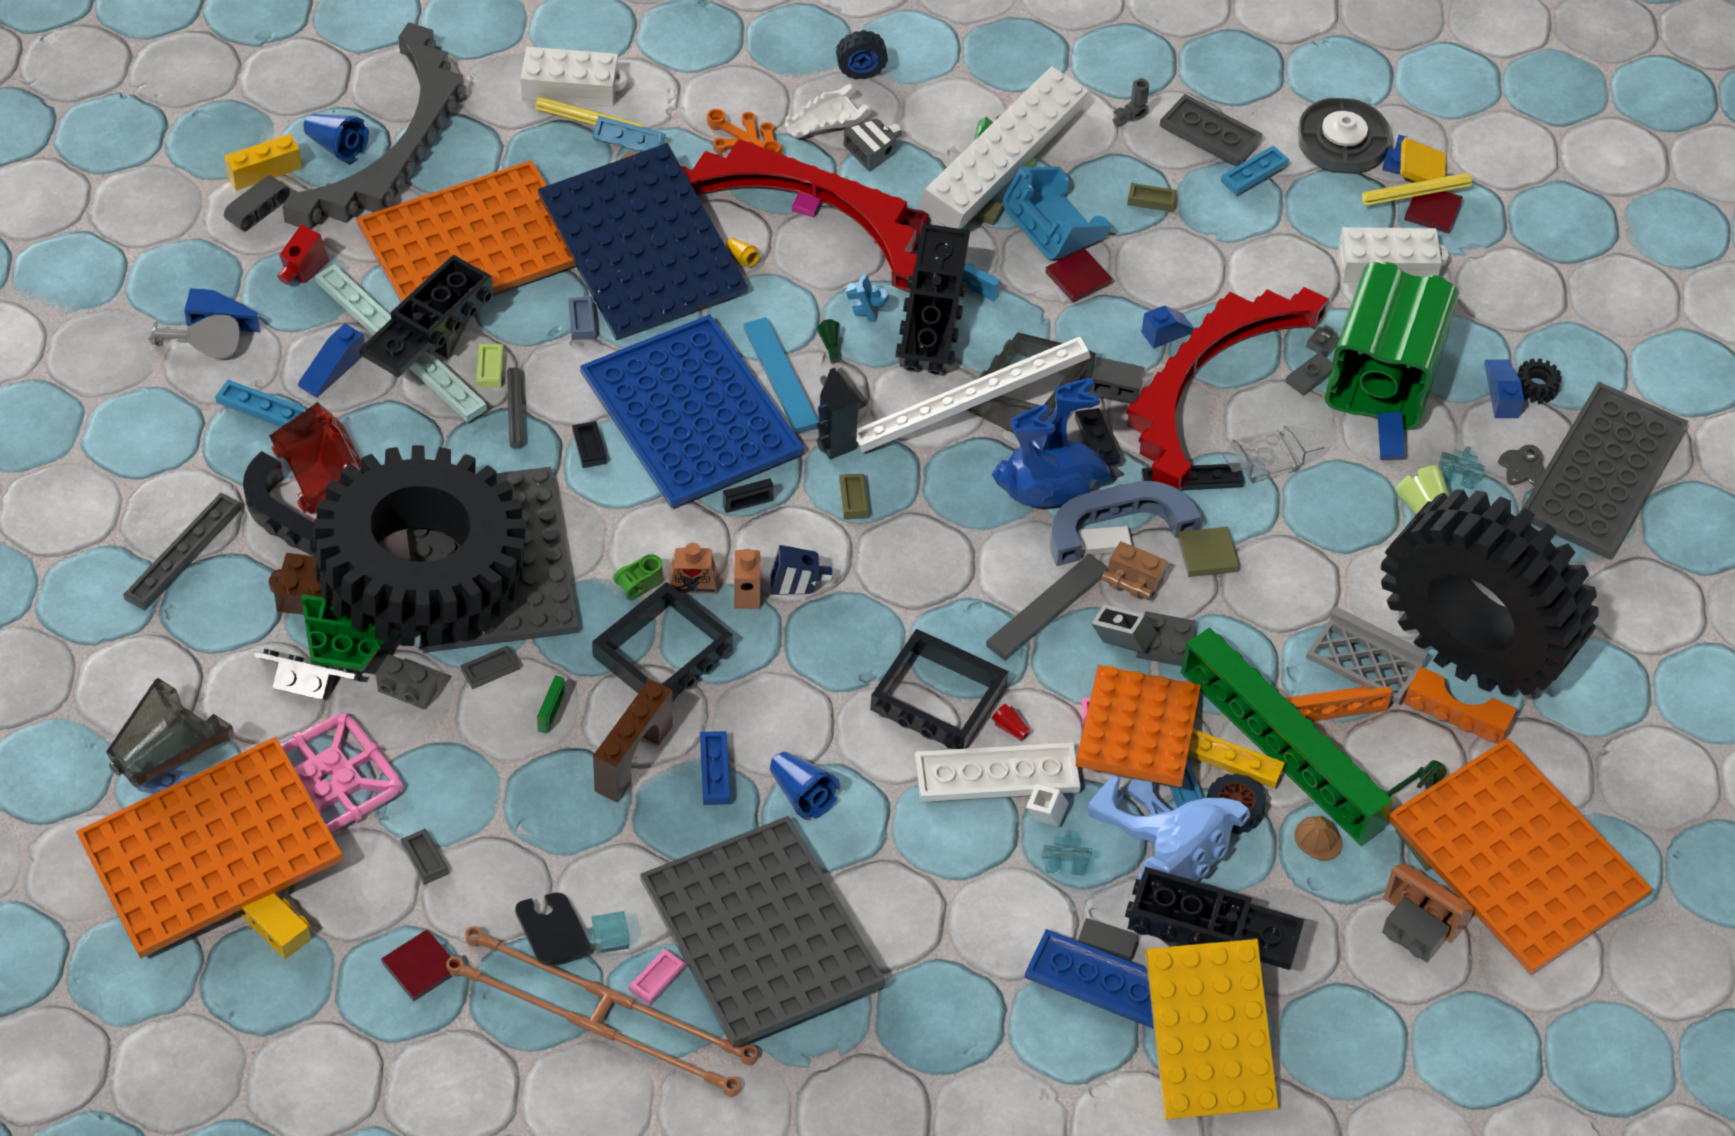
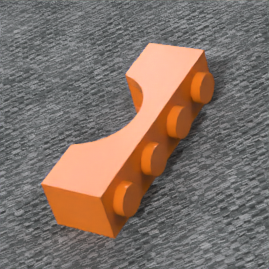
M1421 666L1407 690L1404 704L1415 710L1425 712L1440 721L1448 722L1463 731L1471 732L1488 742L1496 744L1504 740L1517 710L1516 707L1495 698H1491L1489 701L1478 705L1457 701L1446 690L1444 676Z

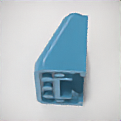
M1060 166L1020 167L1004 195L1003 206L1009 216L1046 258H1062L1104 239L1108 235L1112 224L1104 216H1095L1088 223L1065 197L1069 188V178Z

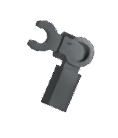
M1140 78L1133 81L1131 101L1125 105V108L1121 107L1114 111L1117 118L1113 119V123L1117 127L1123 126L1128 120H1140L1147 115L1149 107L1146 105L1149 94V83L1147 80Z

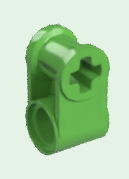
M654 554L645 555L630 565L620 568L614 574L613 581L623 588L627 599H636L663 582L662 560Z

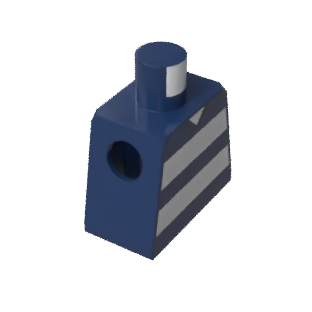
M779 545L770 573L771 595L811 594L817 581H831L832 567L819 566V556L816 551Z

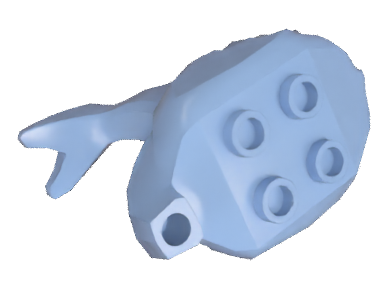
M1113 775L1104 784L1088 805L1089 816L1101 822L1111 823L1123 829L1132 837L1148 840L1155 845V855L1144 862V867H1142L1138 875L1140 880L1145 867L1193 881L1205 877L1216 860L1222 859L1226 854L1232 827L1234 825L1243 826L1250 817L1249 809L1240 801L1225 798H1203L1188 802L1172 811L1155 796L1154 790L1158 784L1157 782L1133 778L1128 785L1127 794L1145 806L1151 816L1138 817L1127 814L1118 809L1124 794L1118 790L1121 778Z

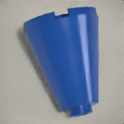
M311 114L305 119L303 124L304 133L341 161L349 163L357 160L358 158H355V156L359 152L363 153L368 143V127H365L363 123L365 121L357 116Z
M789 752L776 754L771 760L770 772L797 815L804 820H808L807 817L811 816L814 819L819 818L834 805L837 799L834 796L836 789L840 791L841 787L839 779L834 774Z

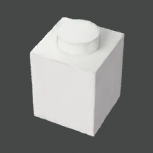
M1036 784L1026 808L1035 821L1059 827L1069 803L1060 790Z

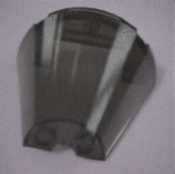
M157 678L153 681L107 749L106 753L112 761L109 763V767L116 775L120 776L123 774L135 788H139L151 780L228 745L234 738V730L232 725L215 714H212L205 721L183 707L177 690L160 678Z

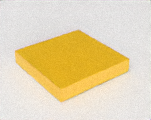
M1407 137L1404 138L1401 142V176L1416 182L1445 177L1446 153Z

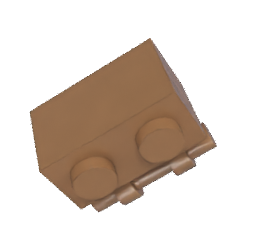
M1120 541L1110 557L1108 572L1104 571L1101 580L1110 583V587L1115 589L1119 587L1131 592L1130 595L1138 598L1141 596L1149 599L1150 596H1154L1164 579L1167 560Z

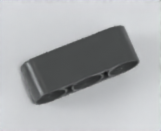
M267 176L232 201L224 211V218L240 230L247 231L283 205L290 196V188L273 176Z

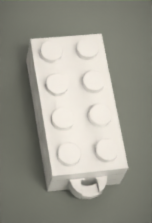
M526 47L520 78L521 98L537 100L541 96L559 102L613 106L615 91L625 88L627 77L623 70L618 69V54Z
M1342 227L1338 245L1343 282H1359L1365 265L1371 262L1394 263L1403 272L1413 276H1439L1440 269L1447 263L1449 256L1447 248L1438 243L1436 228Z

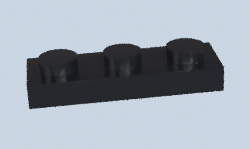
M1100 409L1075 411V420L1086 446L1097 452L1108 465L1120 464V454Z

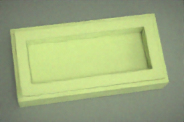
M479 344L477 387H501L503 344Z

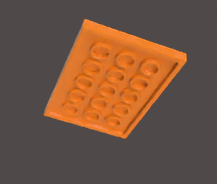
M1098 665L1075 766L1182 787L1201 685L1189 681L1168 679L1164 676L1143 674L1138 671L1117 669L1113 666Z

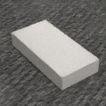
M1128 526L1082 529L1077 532L1082 543L1081 555L1113 553L1120 541L1131 545Z

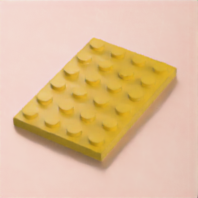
M1258 939L1146 949L1145 955L1164 1119L1170 1120L1278 1109Z

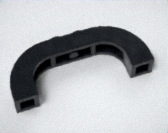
M261 451L250 462L243 477V489L249 514L270 535H276L289 546L296 547L309 555L315 556L314 522L286 507L269 495L271 490L284 478L280 461Z

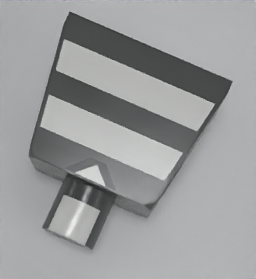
M872 119L844 129L843 146L870 172L895 154L896 138L900 137L902 132L897 124L886 127L879 119Z

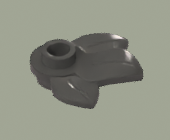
M1524 445L1519 450H1508L1498 460V464L1508 467L1506 476L1509 485L1528 479L1535 487L1545 471L1544 466L1541 464V450L1534 445ZM1531 453L1534 455V457L1528 458L1525 454Z

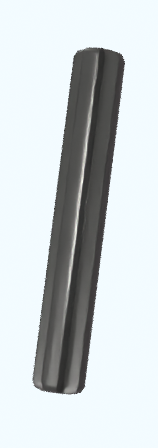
M510 367L507 370L510 447L514 449L523 446L521 375L518 367Z

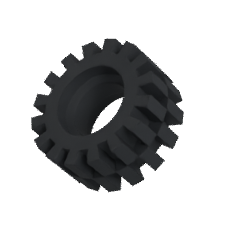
M1533 358L1530 359L1529 363L1526 360L1523 362V365H1520L1517 375L1521 381L1525 401L1527 398H1530V403L1534 404V400H1538V404H1542L1543 400L1548 403L1550 399L1553 400L1556 397L1562 376H1560V370H1556L1557 366L1555 364L1550 366V361L1546 360V363H1543L1540 358L1535 362ZM1538 378L1546 384H1537L1530 379Z

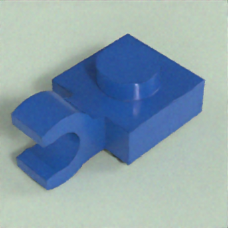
M1398 135L1395 149H1387L1382 171L1400 175L1401 142L1408 136Z

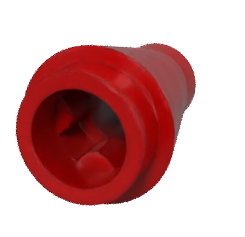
M1006 703L999 707L991 718L995 722V726L1014 736L1020 742L1031 732V729L1026 726L1014 707H1009Z

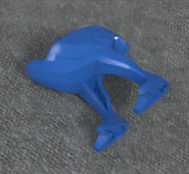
M1092 378L1074 381L1057 387L1055 389L1056 407L1045 422L1043 420L1049 415L1048 405H1039L1010 419L1014 435L1020 447L1013 452L1008 461L1002 460L996 466L992 476L995 482L1015 501L1033 507L1063 505L1076 496L1089 493L1095 482L1097 485L1110 482L1111 472L1106 461L1088 446L1067 439L1066 427L1070 412L1078 409L1092 408L1100 404L1098 396L1088 394L1094 387Z

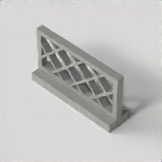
M1335 607L1331 613L1330 620L1307 652L1306 658L1367 689L1387 687L1386 684L1398 682L1400 691L1398 694L1392 691L1390 700L1399 704L1419 667L1424 668L1429 652ZM1331 630L1341 635L1342 638L1331 640L1328 633ZM1357 643L1365 647L1366 650L1354 652L1351 644ZM1346 645L1348 653L1336 654L1334 646ZM1328 648L1331 656L1323 657L1315 652L1317 649ZM1379 654L1389 661L1377 663L1374 655ZM1369 656L1371 664L1360 666L1357 658ZM1351 659L1354 667L1345 668L1341 666L1339 661ZM1398 666H1404L1412 670V672L1400 675ZM1392 668L1395 676L1383 678L1380 669ZM1375 671L1378 679L1369 680L1364 677L1362 672Z

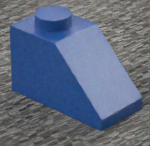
M1164 305L1144 313L1141 333L1154 349L1190 335L1195 328L1183 313Z

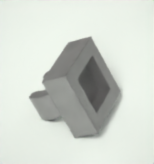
M1325 324L1324 328L1319 327L1307 340L1306 347L1316 353L1320 352L1327 358L1337 347L1340 337L1333 334L1334 329Z

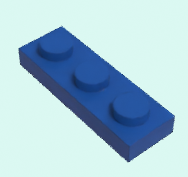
M727 731L700 732L703 805L730 804Z

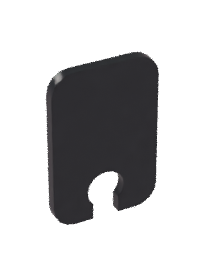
M557 892L544 896L547 905L552 908V912L547 915L538 914L534 910L532 898L522 900L516 904L515 914L540 963L552 965L580 958L589 953V940L566 895Z

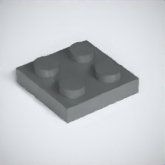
M1145 611L1146 616L1150 618L1151 624L1157 633L1144 653L1137 651L1136 658L1182 666L1186 643L1193 639L1196 621Z

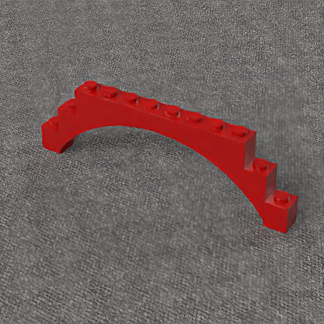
M739 138L726 158L716 153L704 151L692 170L681 166L697 196L730 188L765 187L800 192L834 206L861 225L875 240L890 266L892 286L910 293V289H907L908 276L913 275L914 265L916 264L917 254H912L916 246V230L908 225H902L907 218V201L900 197L891 196L878 189L867 187L857 181L848 180L836 173L824 171L814 165H808L793 157L784 156L776 153L774 150L760 147Z
M1303 287L1290 300L1268 289L1261 296H1257L1254 302L1232 292H1229L1224 299L1220 298L1212 313L1206 314L1199 328L1196 327L1192 331L1189 340L1180 345L1177 354L1167 360L1165 368L1155 374L1152 383L1148 387L1145 386L1136 402H1131L1127 408V426L1141 433L1139 437V454L1154 461L1151 467V471H1153L1152 481L1170 485L1180 491L1185 487L1187 481H1190L1192 463L1186 460L1180 447L1176 432L1175 412L1180 397L1194 374L1207 361L1224 349L1252 336L1287 328L1310 327L1315 329L1327 314L1329 298Z

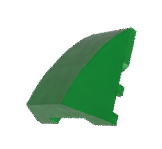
M301 594L311 664L364 671L385 642L375 639L374 621L363 632H360L352 627L351 613L340 618L333 611V605H328L327 600L325 601L323 597Z

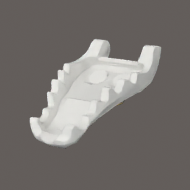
M848 84L840 90L823 92L821 96L817 95L814 102L809 100L807 105L802 107L800 113H796L792 118L786 116L785 127L794 138H801L812 132L857 125L871 114L872 109L868 104L862 105L858 110L849 100L856 93V89L852 84Z

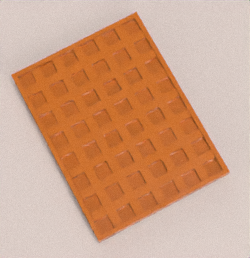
M532 160L356 218L361 233L400 302L410 295L453 254L489 274L492 278L493 294L576 266L538 196V189L547 186Z
M277 737L271 738L76 831L140 959L242 910V907L277 893L344 860L338 845Z
M1508 738L1396 808L1388 815L1387 820L1459 898L1465 899L1469 905L1474 907L1473 913L1530 975L1651 895L1653 890Z

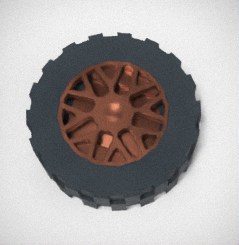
M1237 773L1218 777L1215 782H1212L1207 793V798H1225L1240 801L1249 809L1250 817L1241 827L1234 825L1231 834L1248 833L1251 829L1256 828L1263 818L1266 805V795L1263 793V788L1257 784L1258 782L1250 779L1249 776H1242Z

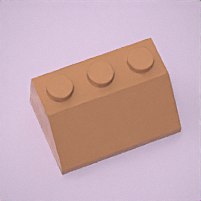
M1406 863L1397 865L1392 869L1383 898L1396 907L1405 897L1450 926L1446 940L1451 944L1470 922L1474 907L1469 905L1465 899L1458 898L1446 890L1443 885L1435 883L1423 875L1420 870L1412 868Z

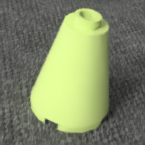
M1437 465L1417 470L1419 475L1414 478L1408 475L1395 488L1397 495L1415 515L1428 501L1431 502L1437 495L1445 493L1449 497L1443 472Z

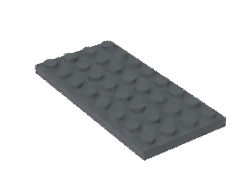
M1598 381L1521 511L1523 508H1526L1535 514L1532 524L1540 528L1549 524L1557 531L1556 535L1611 559L1684 433L1689 421Z

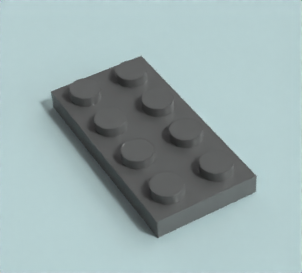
M1186 94L1160 120V127L1236 166H1239L1262 140L1263 133Z

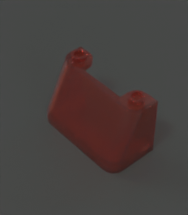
M316 402L269 435L273 446H271L273 453L279 459L283 457L289 463L300 486L301 492L298 493L299 500H297V504L304 513H317L319 499H325L327 485L331 480L340 483L341 471L345 467L351 465L359 472L361 471V459L346 429L319 402Z

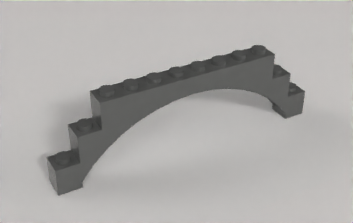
M408 22L398 36L400 53L406 55L412 64L420 84L419 102L414 117L405 133L381 158L356 174L323 187L301 192L293 190L282 206L285 223L297 227L303 224L312 229L314 224L320 221L322 215L347 223L350 217L356 214L358 207L376 212L393 205L395 196L399 191L403 190L406 179L414 173L416 164L424 158L426 149L430 144H433L439 129H443L447 117L454 112L457 102L464 97L466 92L463 75L450 71L451 63H449L448 52L435 48L436 40H434L432 29Z

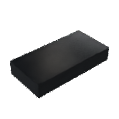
M597 422L572 425V432L582 468L607 464Z
M771 478L723 490V508L725 513L773 500V482Z

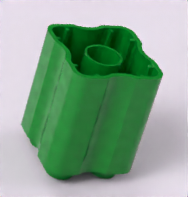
M1371 262L1365 265L1334 353L1333 370L1325 393L1327 405L1335 410L1352 415H1367L1377 418V413L1402 412L1403 429L1412 430L1420 425L1448 338L1449 326L1459 296L1457 287L1438 275L1419 277L1407 274L1399 266L1390 262Z

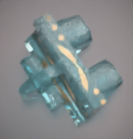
M1466 446L1464 452L1455 449L1453 455L1442 452L1439 467L1443 472L1445 481H1451L1454 472L1463 475L1461 485L1472 490L1478 480H1482L1485 466L1477 463L1479 457L1470 454L1472 447Z
M1065 830L1064 837H1054L1053 845L1063 846L1043 845L1041 859H1044L1046 873H1060L1061 860L1072 861L1071 874H1086L1088 862L1092 858V848H1080L1081 839L1071 838V830Z

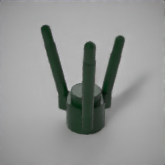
M1432 760L1426 767H1420L1414 774L1400 782L1387 793L1391 796L1419 777L1420 782L1417 784V788H1421L1423 785L1431 787L1447 775V770L1441 762Z

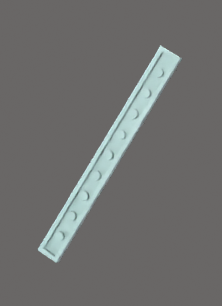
M335 264L315 275L316 283L372 335L391 319V316ZM425 352L409 367L416 376L467 423L487 410L486 403L433 354Z

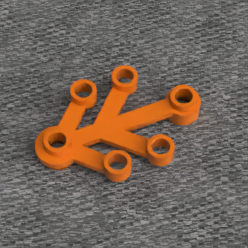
M712 109L707 113V124L711 129H722L736 137L732 139H715L713 141V150L716 153L721 154L726 152L727 148H733L739 138L783 155L782 147L773 138L774 126L772 123L764 122L760 125V135L764 137L765 142L757 139L754 113L745 112L742 114V125L745 126L746 132L725 120V112L721 109Z

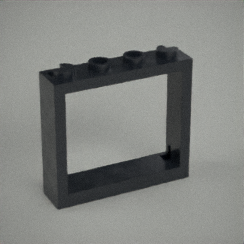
M665 582L592 641V653L597 661L635 692L639 693L649 678L615 650L671 606L714 640L661 684L672 689L673 703L677 695L683 690L691 688L700 676L709 673L721 659L727 658V654L733 650V634L669 583Z
M915 629L871 694L870 710L880 714L879 716L897 722L904 728H910L920 733L927 739H933L944 744L948 749H966L1007 687L1008 671L921 630ZM914 653L989 687L962 729L887 695Z

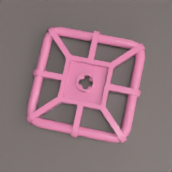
M340 712V715L332 716L301 734L299 732L293 734L292 739L281 744L285 753L298 748L306 758L305 762L297 765L294 769L319 814L321 815L322 810L338 801L347 813L326 824L330 833L337 831L352 821H360L363 815L402 793L404 784L401 782L396 771L381 754L379 745L370 740L356 720L348 716V713ZM337 726L332 746L314 755L306 742ZM346 727L365 749L364 752L349 760L340 751ZM373 760L389 781L361 778L355 769ZM324 775H332V780L329 782L326 779L322 781L320 779ZM360 789L382 792L357 807L347 797Z

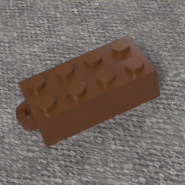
M286 553L282 568L273 571L269 577V588L274 593L277 612L304 615L301 594L323 597L320 592V581H316L315 556ZM333 598L327 600L328 605H333Z

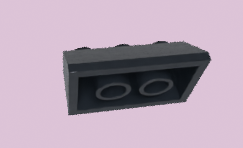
M835 367L830 369L820 394V406H818L819 422L817 423L819 434L816 440L820 451L825 452L830 460L856 449L859 401Z

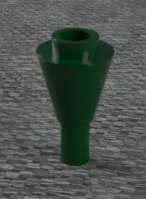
M832 319L823 320L816 330L828 350L830 362L837 363L840 361L837 349L840 323Z

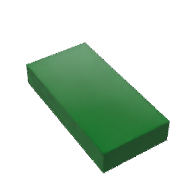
M554 676L537 715L538 732L547 734L551 728L565 695L564 677Z

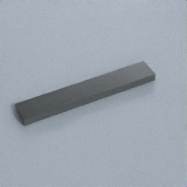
M220 492L123 594L124 600L145 611L242 509L241 503Z
M1088 554L986 641V646L1006 661L1102 578L1104 571L1108 572V567Z

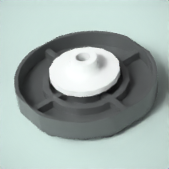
M1326 98L1310 105L1301 115L1298 126L1299 147L1310 161L1329 172L1360 173L1376 166L1385 157L1390 142L1389 125L1385 117L1377 109L1365 102L1349 98Z

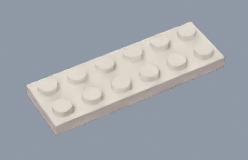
M1073 742L915 752L920 802L1029 796L1032 794L1036 784L1058 789L1062 793L1080 792L1078 769L1075 766L1076 756Z

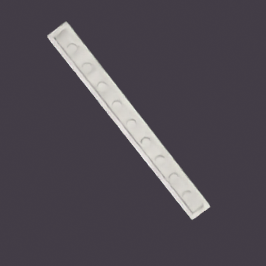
M1081 337L1072 339L858 428L857 444L862 453L874 449L882 444L1091 358L1089 350Z

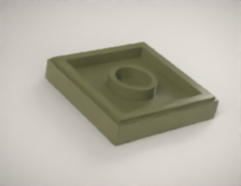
M1228 527L1178 532V540L1188 577L1238 572L1239 565Z

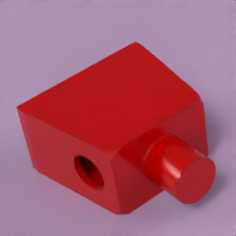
M301 224L280 253V259L284 268L277 277L286 285H289L294 278L302 283L308 282L329 261L321 234Z

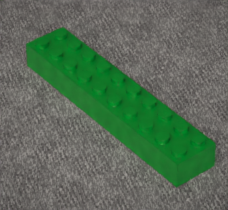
M1209 627L1186 643L1181 674L1189 682L1201 685L1200 692L1266 756L1285 762L1283 772L1360 846H1363L1385 829L1393 801L1385 790L1380 789L1367 773L1362 772L1348 755L1343 754L1329 737L1324 736L1311 720L1306 719L1293 703L1288 702L1274 685H1270L1256 668H1252L1238 651H1234L1220 634H1216Z

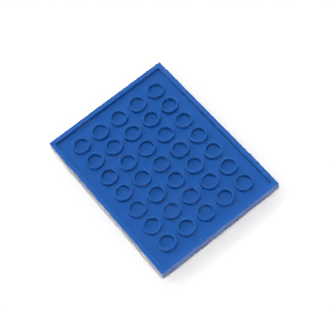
M711 314L580 365L581 374L671 508L804 454V446Z

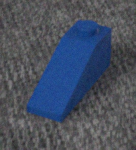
M190 288L184 309L187 326H191L209 316L228 315L237 321L240 331L260 333L257 312L215 290Z
M344 323L327 339L298 382V387L318 398L362 358L359 348L364 344V334Z
M1509 359L1485 360L1484 365L1494 418H1519L1524 396L1521 381Z

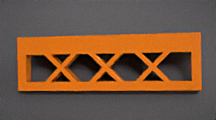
M1390 686L1376 689L1356 687L1285 699L1293 703L1306 719L1315 722L1387 711L1392 691Z

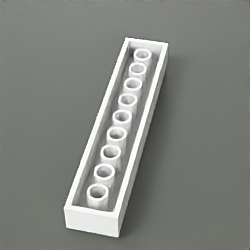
M1051 66L925 188L919 208L947 227L962 229L1016 175L1019 168L1024 167L1082 109L1089 90Z

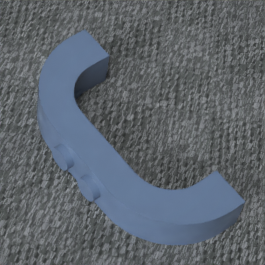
M1154 481L1119 484L1103 490H1094L1067 501L1054 517L1050 550L1056 566L1080 561L1082 543L1077 532L1086 525L1145 512L1155 514L1164 519L1169 525L1174 538H1178L1179 531L1199 530L1201 516L1191 499L1170 485Z

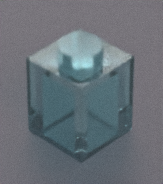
M624 911L591 916L592 927L587 928L588 940L590 944H595L597 954L629 949V932Z

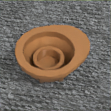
M1320 815L1306 817L1297 824L1294 831V839L1297 846L1303 852L1320 861L1335 859L1340 854L1342 841L1334 822Z

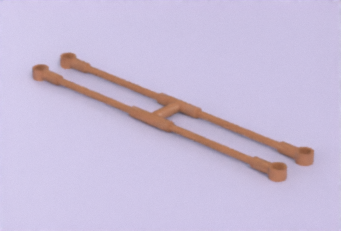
M476 926L469 927L465 932L466 942L470 946L481 945L494 951L503 952L584 987L586 991L602 997L591 1018L589 1019L573 1011H565L482 975L481 971L463 964L462 959L459 957H451L446 963L447 970L451 976L462 975L476 982L481 981L564 1017L568 1022L590 1032L608 1038L611 1041H619L702 1077L705 1082L723 1089L725 1095L729 1097H735L740 1092V1081L738 1078L733 1076L725 1078L711 1071H703L618 1034L616 1030L601 1024L612 1002L629 1010L635 1009L716 1044L722 1050L740 1057L745 1065H753L757 1061L758 1051L753 1045H739L732 1048L727 1039L717 1038L636 1003L634 999L592 981H585L551 965H544L537 959L504 946L500 941L482 934L481 929ZM472 934L478 935L476 938L469 937ZM456 962L459 967L451 968L450 964ZM746 1053H752L753 1056H752V1057H746L745 1054H746ZM732 1084L735 1085L736 1088L729 1089L727 1086Z

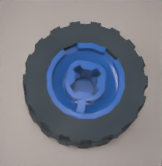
M855 31L852 34L846 35L837 44L836 56L839 69L849 78L867 79L874 77L882 72L881 70L888 63L884 39L872 31Z

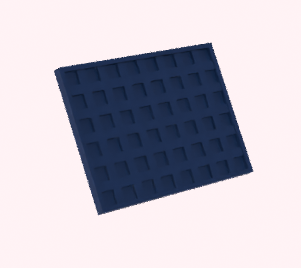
M668 143L538 189L540 200L616 341L748 292V285Z

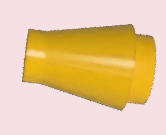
M734 237L730 238L726 243L727 250L731 252L743 267H753L758 262L760 253L756 246L737 240Z

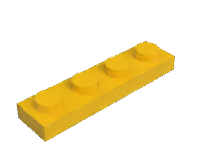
M1192 729L1188 757L1231 773L1249 776L1250 779L1275 789L1285 762Z

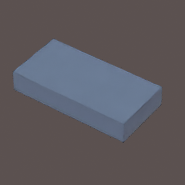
M568 298L572 340L595 339L593 298Z

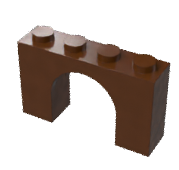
M649 679L593 754L595 792L617 803L631 785V763L642 737L659 745L673 726L672 689Z

